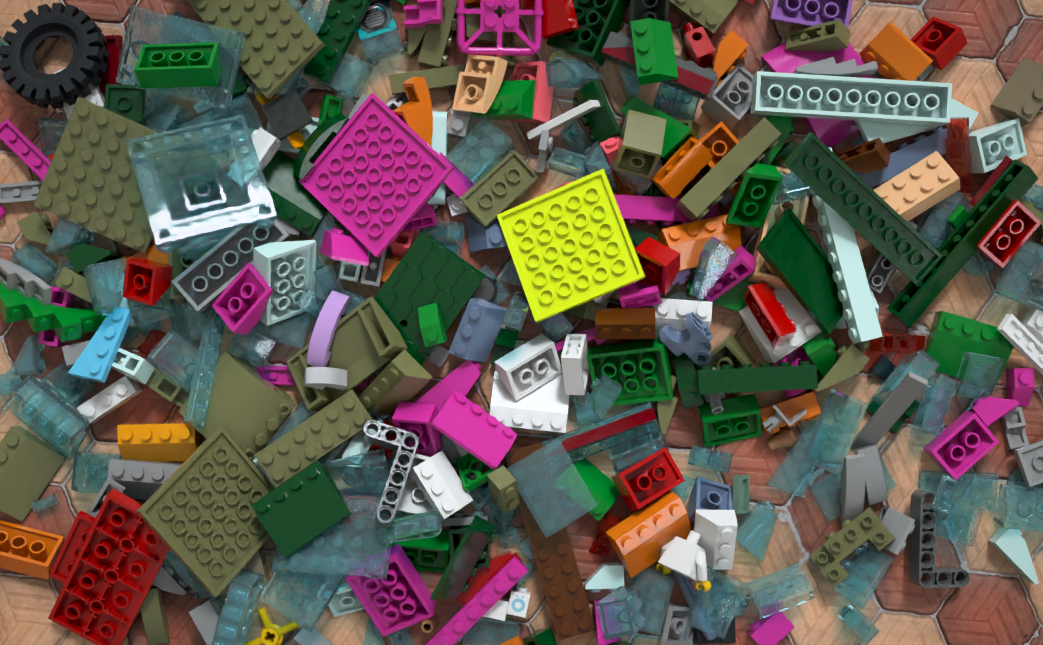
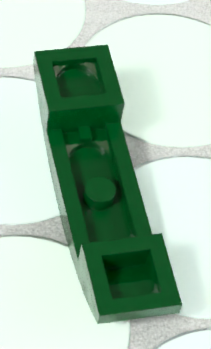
M341 113L318 126L301 147L294 164L293 173L302 180L314 166L309 159L333 131L338 134L350 119Z

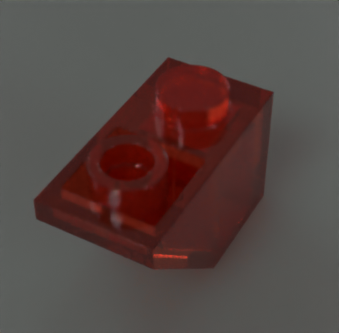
M605 513L599 523L588 552L607 558L613 546L606 532L622 522L623 519Z

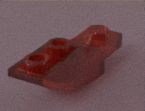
M950 117V123L947 124V139H945L946 162L960 178L961 189L955 193H972L969 117Z

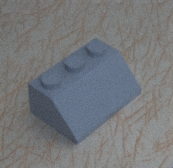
M472 295L448 353L465 360L487 362L508 310Z

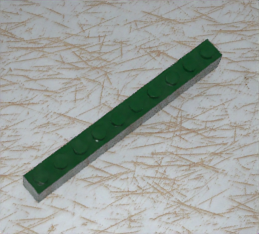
M1014 159L937 249L944 256L918 286L910 281L887 307V310L897 320L909 328L915 323L977 251L976 245L1015 199L1020 201L1039 179L1028 165Z

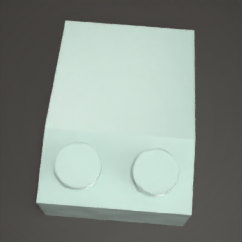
M1019 118L960 136L968 173H986L998 167L1005 156L1014 160L1027 155Z

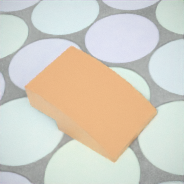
M468 54L465 72L460 71L452 110L485 114L500 89L508 61L500 57Z

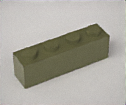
M444 0L443 23L427 25L418 58L419 66L431 69L446 66L448 60L446 51L447 48H451L453 37H451L452 19H457L455 14L457 0Z

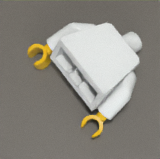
M690 530L686 540L676 536L661 548V555L658 561L660 564L656 566V569L658 571L663 570L664 575L672 570L694 581L698 579L700 582L696 584V589L700 591L704 586V592H707L711 589V583L707 580L705 550L697 545L701 535Z

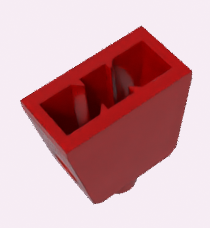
M694 22L685 24L683 26L685 31L684 46L690 61L695 62L701 68L713 65L715 49L704 28H696Z

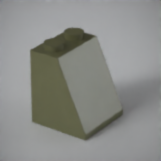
M629 109L623 123L613 170L651 179L662 154L667 119Z

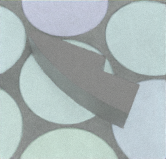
M876 445L855 449V455H865V495L868 505L888 500L885 478Z

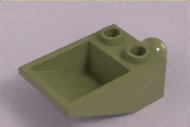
M870 341L854 345H838L834 349L837 357L832 368L824 377L821 373L817 376L818 389L807 390L818 392L857 375L870 360V358L862 353L869 349Z

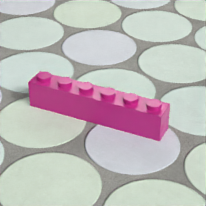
M614 194L625 224H637V221L644 222V225H655V222H661L662 226H674V223H679L680 225L691 223L675 206L682 198L672 199L669 197ZM717 203L713 207L709 205L707 207L709 211L700 220L717 217Z

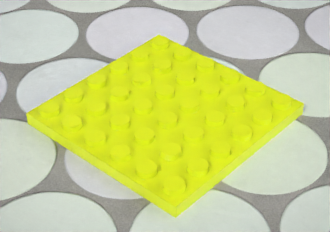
M604 169L497 215L535 322H540L646 278Z

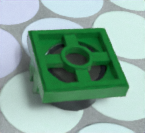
M471 453L456 460L464 491L468 493L477 487H489L487 475L495 470Z

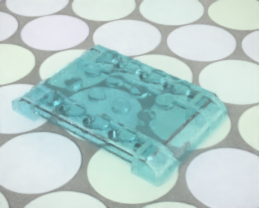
M131 5L116 82L141 88L134 69L143 45L219 42L221 75L217 86L142 89L230 110L246 33Z
M342 495L352 514L288 558H285L276 546L271 571L283 574L302 572L387 579L396 513L389 527L380 528L375 523V516L381 497ZM386 498L389 502L395 501L394 499ZM386 513L379 515L382 520L390 519Z

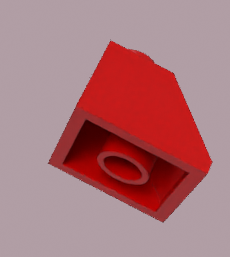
M934 16L911 39L917 47L933 60L930 65L940 70H943L968 43L961 27Z
M648 237L635 248L646 278L639 281L649 287L658 285L659 292L666 295L680 269L681 253Z
M146 258L127 259L122 297L154 306L171 284L173 266Z

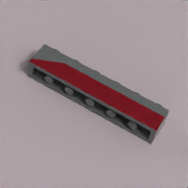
M611 31L601 51L603 59L637 72L633 40L621 32L614 33ZM675 54L678 79L661 83L709 101L718 82V74L711 68L704 69L699 67L693 61L688 60L686 62L681 60Z

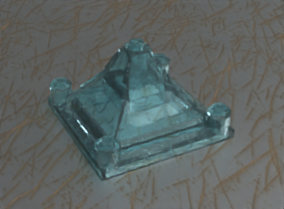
M244 115L125 140L130 162L134 169L153 232L155 245L160 252L169 253L173 251L176 247V242L193 239L256 223L260 228L267 229L277 219V213Z

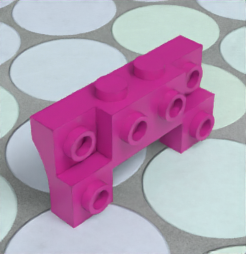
M417 0L419 5L404 6L406 13L404 26L406 29L423 28L425 24L443 23L444 0Z

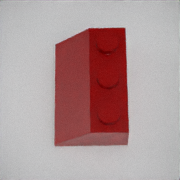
M1015 199L976 247L990 262L1004 268L1042 222Z
M766 282L750 285L743 299L772 347L774 348L794 337L797 332L796 325L792 319H788L785 314L786 309L784 305L775 298L776 293L774 289L768 286Z

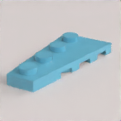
M114 306L68 374L105 383L134 312L128 308Z

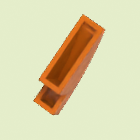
M412 77L402 83L409 101L393 110V112L431 146L433 113L429 89L425 77Z

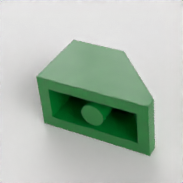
M437 302L418 307L420 330L425 347L446 342L448 339Z
M822 332L804 343L803 347L824 377L834 365L837 354L833 349L836 345L831 337L826 338Z

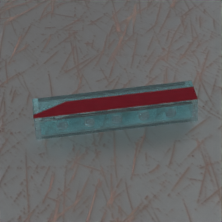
M651 402L542 441V445L550 468L554 470L661 431Z

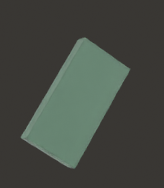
M733 475L732 510H735V514L749 513L750 475Z

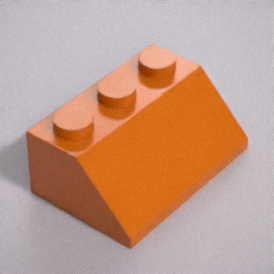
M891 22L859 53L868 63L876 61L879 74L885 79L914 81L933 62L931 58Z

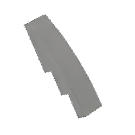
M834 57L796 67L793 73L862 77L875 74L878 65L876 61L857 66L855 59L836 64Z
M0 258V283L9 291L17 289L26 298L34 296L44 306L51 304V287L28 270Z
M864 454L844 457L840 479L842 487L840 498L842 506L841 524L848 519L852 521L863 513L865 496Z

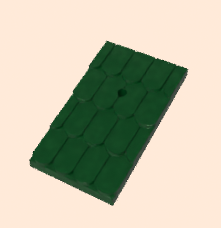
M422 231L374 299L400 332L408 348L406 351L422 366L437 344L425 347L420 330L418 307L437 302L444 329L447 332L486 275Z

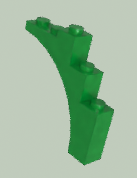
M0 283V314L6 323L26 320L34 333L54 329L61 342L81 339L82 333L97 331L109 314V311L105 309H76L53 304L44 306L36 298H26L17 289L9 291Z

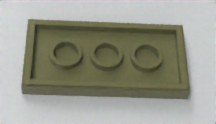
M513 149L463 194L458 201L485 228L498 214L502 213L537 181L540 176Z

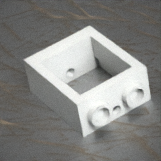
M586 334L566 335L561 355L565 395H585L590 373L586 356L588 353Z

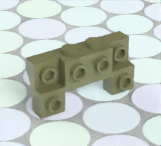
M871 507L854 520L850 521L848 519L840 525L842 529L839 532H831L825 537L827 541L809 555L833 588L850 575L840 562L870 539L880 551L896 539Z

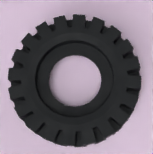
M53 3L51 9L47 4L37 6L38 15L30 9L23 14L27 20L26 23L17 19L11 25L17 30L16 33L6 32L3 40L9 45L0 46V55L4 58L0 60V69L4 72L2 76L16 93L32 105L36 104L38 107L46 109L50 105L57 109L63 108V101L71 106L76 103V95L78 93L83 98L87 97L92 93L87 86L91 84L97 87L102 80L97 75V72L104 74L108 65L103 60L109 59V50L105 46L108 43L97 24L76 6L68 4L65 7L62 3ZM58 36L68 39L73 47V57L69 65L55 74L40 72L35 66L34 54L45 43L44 40Z

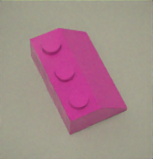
M965 411L923 449L941 469L954 480H957L995 447L999 441L975 413Z

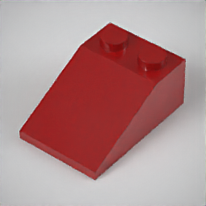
M666 447L611 477L630 511L640 509L685 481Z

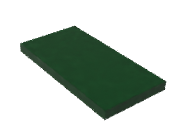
M790 208L785 209L756 249L824 335L830 334L843 316L844 310L842 302L838 298V287L833 279L832 265L828 261V256Z

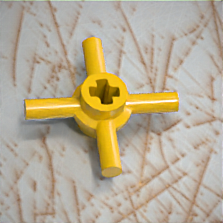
M263 607L257 610L264 625L261 636L245 643V645H281L284 634L299 628L300 623L296 620L282 627L271 623L266 609Z

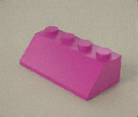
M455 389L442 404L430 424L493 470L498 467L517 436L511 428L506 427L494 416L485 412L480 406L471 402Z

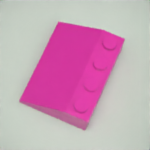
M400 544L382 550L345 576L349 586L382 636L431 618L435 614L436 601L430 599V591Z

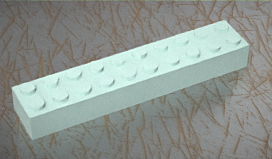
M757 71L753 75L751 114L943 126L950 123L952 83Z

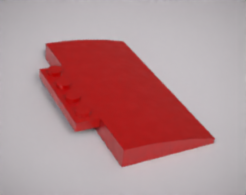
M112 489L106 495L96 518L82 510L77 514L49 576L64 583V586L48 619L95 645L123 644L170 550L136 512L142 505L116 489Z

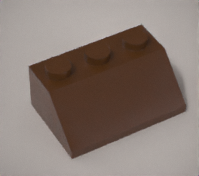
M596 308V339H655V308Z

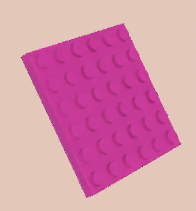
M371 93L313 163L314 166L302 180L300 179L299 182L374 256L379 258L455 168L381 99Z

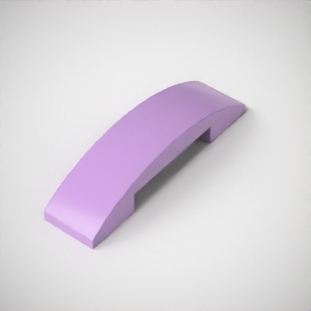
M333 290L328 296L311 336L307 364L314 367L327 366L331 355L329 348L340 317L345 315L350 296Z

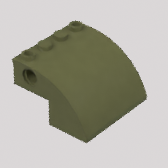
M225 350L181 406L179 412L205 438H208L218 427H223L252 461L255 458V454L262 450L296 404L288 393L261 378L255 367Z

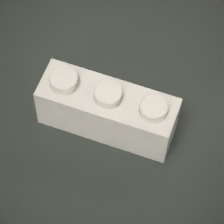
M125 375L77 407L87 424L96 423L141 393L142 389L136 380Z

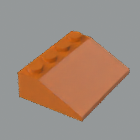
M669 490L608 530L606 534L628 576L633 578L658 561L661 555V548L673 540L674 537L678 536L686 540L692 528L688 513L680 497Z

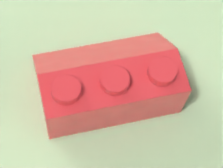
M542 61L515 63L512 81H536L532 119L507 120L532 124H544L550 121L556 66Z

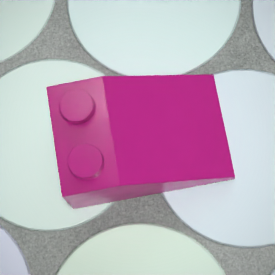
M247 263L211 306L233 333L247 335L259 322L273 290L253 265Z
M399 401L392 421L396 428L414 433L418 437L419 444L415 454L432 457L442 451L441 432L430 425L438 413L436 405ZM411 441L404 442L407 447L414 446Z

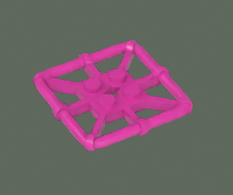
M457 0V8H455V14H457L458 50L461 53L469 55H497V57H502V55L530 56L537 55L540 52L542 16L544 15L542 0L534 1V10H519V0H480V9H466L465 0ZM498 7L505 10V14H502L501 18L494 14V10H497ZM465 14L480 15V28L465 42ZM519 15L534 16V44L519 29ZM483 32H497V47H468ZM502 32H515L529 48H502Z

